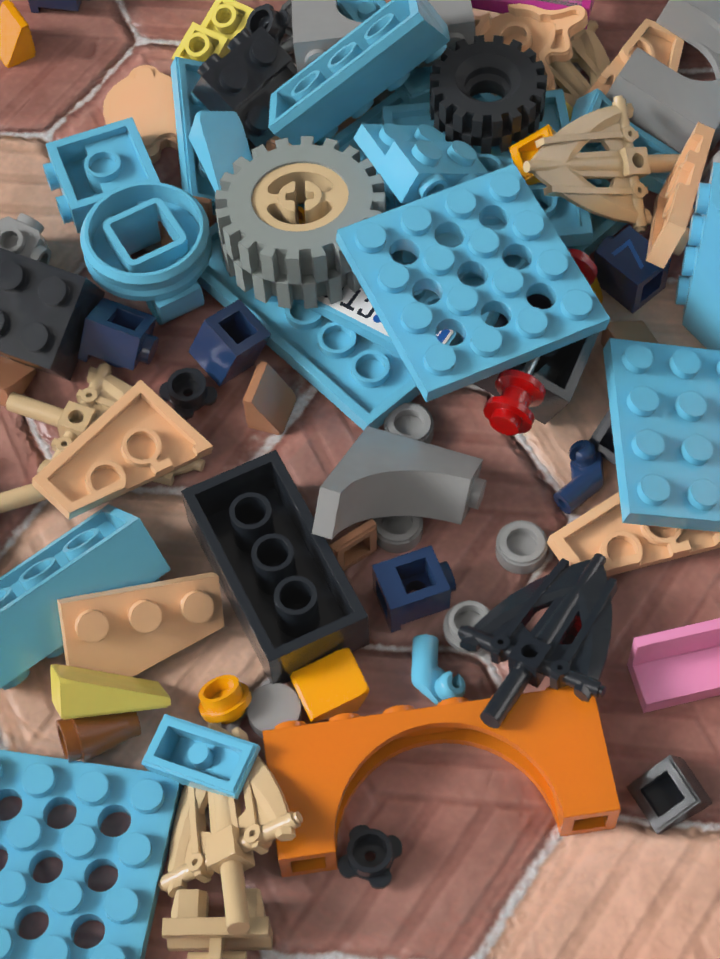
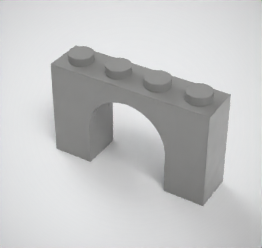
M291 0L293 47L297 73L363 22H357L343 16L338 11L337 0ZM428 0L448 26L450 41L446 44L447 47L455 51L456 42L465 39L468 45L474 43L476 33L471 0ZM423 61L415 68L431 67L434 61L428 64Z
M669 0L656 23L698 49L711 64L716 80L699 81L687 78L637 47L615 79L606 97L611 102H614L613 97L622 95L623 99H626V104L632 103L634 108L633 116L629 121L678 153L682 152L698 122L715 129L709 149L712 151L720 139V0Z

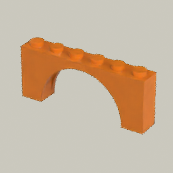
M568 685L559 687L558 690L548 686L543 691L522 693L497 729L487 726L480 718V714L491 698L469 701L465 697H452L442 700L437 706L415 709L411 705H396L386 709L383 714L361 717L357 713H341L331 717L327 722L306 724L303 721L292 720L282 722L276 725L274 729L262 731L266 765L278 782L290 812L299 811L303 817L301 826L295 829L296 837L294 839L280 841L276 838L278 862L282 878L338 870L337 841L339 829L345 810L358 787L376 768L390 758L413 748L430 744L447 743L473 746L493 753L514 765L531 780L543 795L554 816L560 837L615 829L621 808L595 697L591 696L589 702L581 701L574 694V688Z

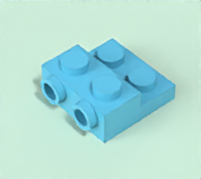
M132 117L45 144L50 162L43 164V169L51 191L60 188L62 196L55 197L64 224L74 223L77 233L81 232L83 221L90 209L108 193L132 183H160Z
M361 124L353 138L400 203L413 202L489 173L477 158L476 151L470 145L458 140L446 142L442 133L428 124Z

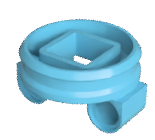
M138 182L115 189L101 198L90 209L81 227L80 243L87 270L101 288L120 298L146 301L152 315L157 317L156 321L159 325H163L204 305L202 288L197 279L203 274L210 261L212 238L207 214L195 197L173 185L159 182ZM158 221H160L173 242L133 260L130 255L161 241Z

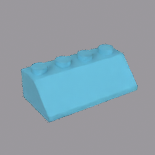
M391 0L271 93L268 128L281 139L288 137V141L292 145H300L301 136H314V144H324L326 138L331 139L336 134L338 125L350 116L355 119L367 112L373 105L375 97L386 89L393 91L405 83L410 76V71L424 61L428 64L442 55L447 48L446 44L450 41L447 24L428 0Z
M713 162L709 183L700 182L698 186L695 213L701 214V216L692 215L688 245L694 247L685 246L682 276L678 278L675 304L684 305L682 325L707 349L720 350V163Z
M108 504L0 577V689L7 690L20 684L30 674L29 668L45 657L54 658L64 653L57 599L158 582L161 576L171 570L139 517Z

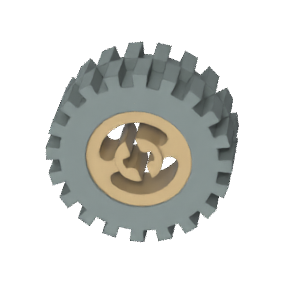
M301 136L300 145L289 146L287 137L275 140L276 149L267 151L262 144L252 149L253 160L248 161L241 156L233 163L234 174L228 172L223 174L220 179L221 190H216L215 211L223 259H225L226 269L230 277L236 275L237 286L245 293L254 287L255 299L267 303L272 295L277 296L278 307L291 309L293 300H304L305 309L318 308L317 297L325 295L328 296L330 304L343 300V287L347 285L355 293L361 288V285L336 242L337 230L386 212V196L382 176L380 174L376 175V169L368 158L360 162V151L349 145L343 152L339 151V142L337 140L326 138L323 146L314 145V136ZM305 204L306 224H299L298 205Z

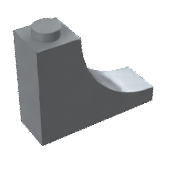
M367 426L320 486L312 534L332 540L343 529L355 523L389 516L425 517L461 525L470 508L478 510L481 505L487 480L479 478L483 459Z

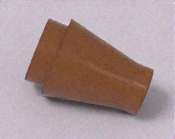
M136 711L56 720L60 744L68 762L76 760L84 763L126 740L141 735L140 721Z

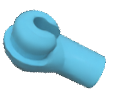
M428 634L417 635L412 639L411 681L413 686L436 705L448 698L463 697L466 690L463 677L460 674L453 677L451 671L445 672L438 666L439 639Z

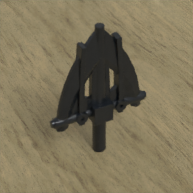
M596 553L592 559L570 566L569 561L562 558L548 575L531 582L511 594L491 609L474 627L462 625L459 628L458 636L462 640L460 642L461 648L477 652L480 648L491 653V662L496 664L508 660V675L480 714L481 720L487 726L499 728L527 685L538 688L545 676L550 678L551 688L558 690L559 687L567 685L574 688V694L581 701L589 702L591 696L595 698L604 696L606 686H603L599 680L606 664L612 632L611 601L617 591V579H607L604 564L606 563L605 556ZM548 608L531 632H529L525 626L537 611ZM580 617L582 627L572 644H562L575 621Z

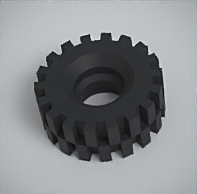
M484 35L474 36L473 44L468 45L465 39L457 41L455 51L447 47L441 55V60L436 59L434 61L432 73H430L429 113L431 120H434V127L441 133L445 131V140L447 142L460 140L472 148L473 145L481 146V154H491V147L499 146L502 153L509 151L508 147L511 146L512 141L517 143L527 137L528 133L532 134L539 130V122H542L544 117L547 75H544L545 67L542 60L536 62V53L529 48L525 52H521L522 43L513 39L510 45L503 44L504 36L494 35L493 42H485ZM480 93H493L501 96L502 99L493 102H483L474 99L472 96Z

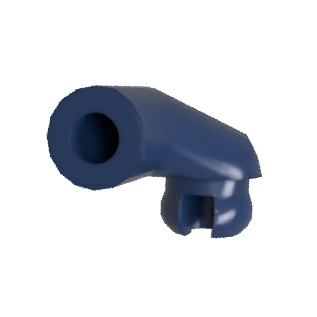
M588 440L577 441L570 447L569 457L571 459L572 480L553 496L558 507L566 514L576 510L596 494L604 484L601 453L596 451L595 444Z

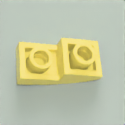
M215 0L201 25L192 22L171 59L174 60L176 56L205 62L214 53H217L222 59L230 52L227 48L229 42L241 30L246 28L247 19L254 9L235 0Z

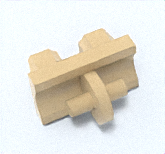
M246 888L250 930L239 935L227 932L226 917H208L209 896L207 891L200 889H178L173 902L171 918H162V937L167 939L168 951H209L188 952L187 959H247V951L238 950H272L273 932L269 916L265 914L260 889Z

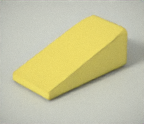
M50 665L52 703L63 720L168 708V706H171L170 696L158 681L67 665Z

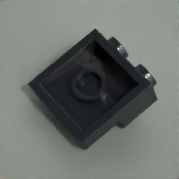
M262 26L252 34L247 28L241 30L227 45L230 52L222 59L217 53L211 55L197 70L201 77L192 91L210 111L237 112L246 134L251 155L252 149L262 144L266 148L267 141L275 136L268 128L271 93L294 76V73L287 67L292 58Z

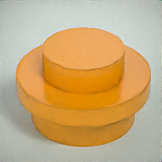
M222 675L210 680L200 689L198 709L203 720L206 722L229 724L242 717L246 708L251 703L252 694L248 686L240 682L236 676Z

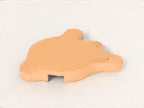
M509 4V12L492 19L490 12L474 17L476 36L484 35L485 42H493L494 35L504 36L503 44L510 45L514 39L522 43L521 52H525L530 48L536 53V62L542 60L545 67L544 75H547L546 91L555 90L556 87L555 78L549 64L555 61L567 62L572 58L573 50L570 38L583 30L588 24L587 11L579 5L560 10H546L528 4Z
M138 66L107 93L103 104V115L106 125L132 117L153 164L160 159L162 149L171 147L178 151L172 78L160 73L154 66Z

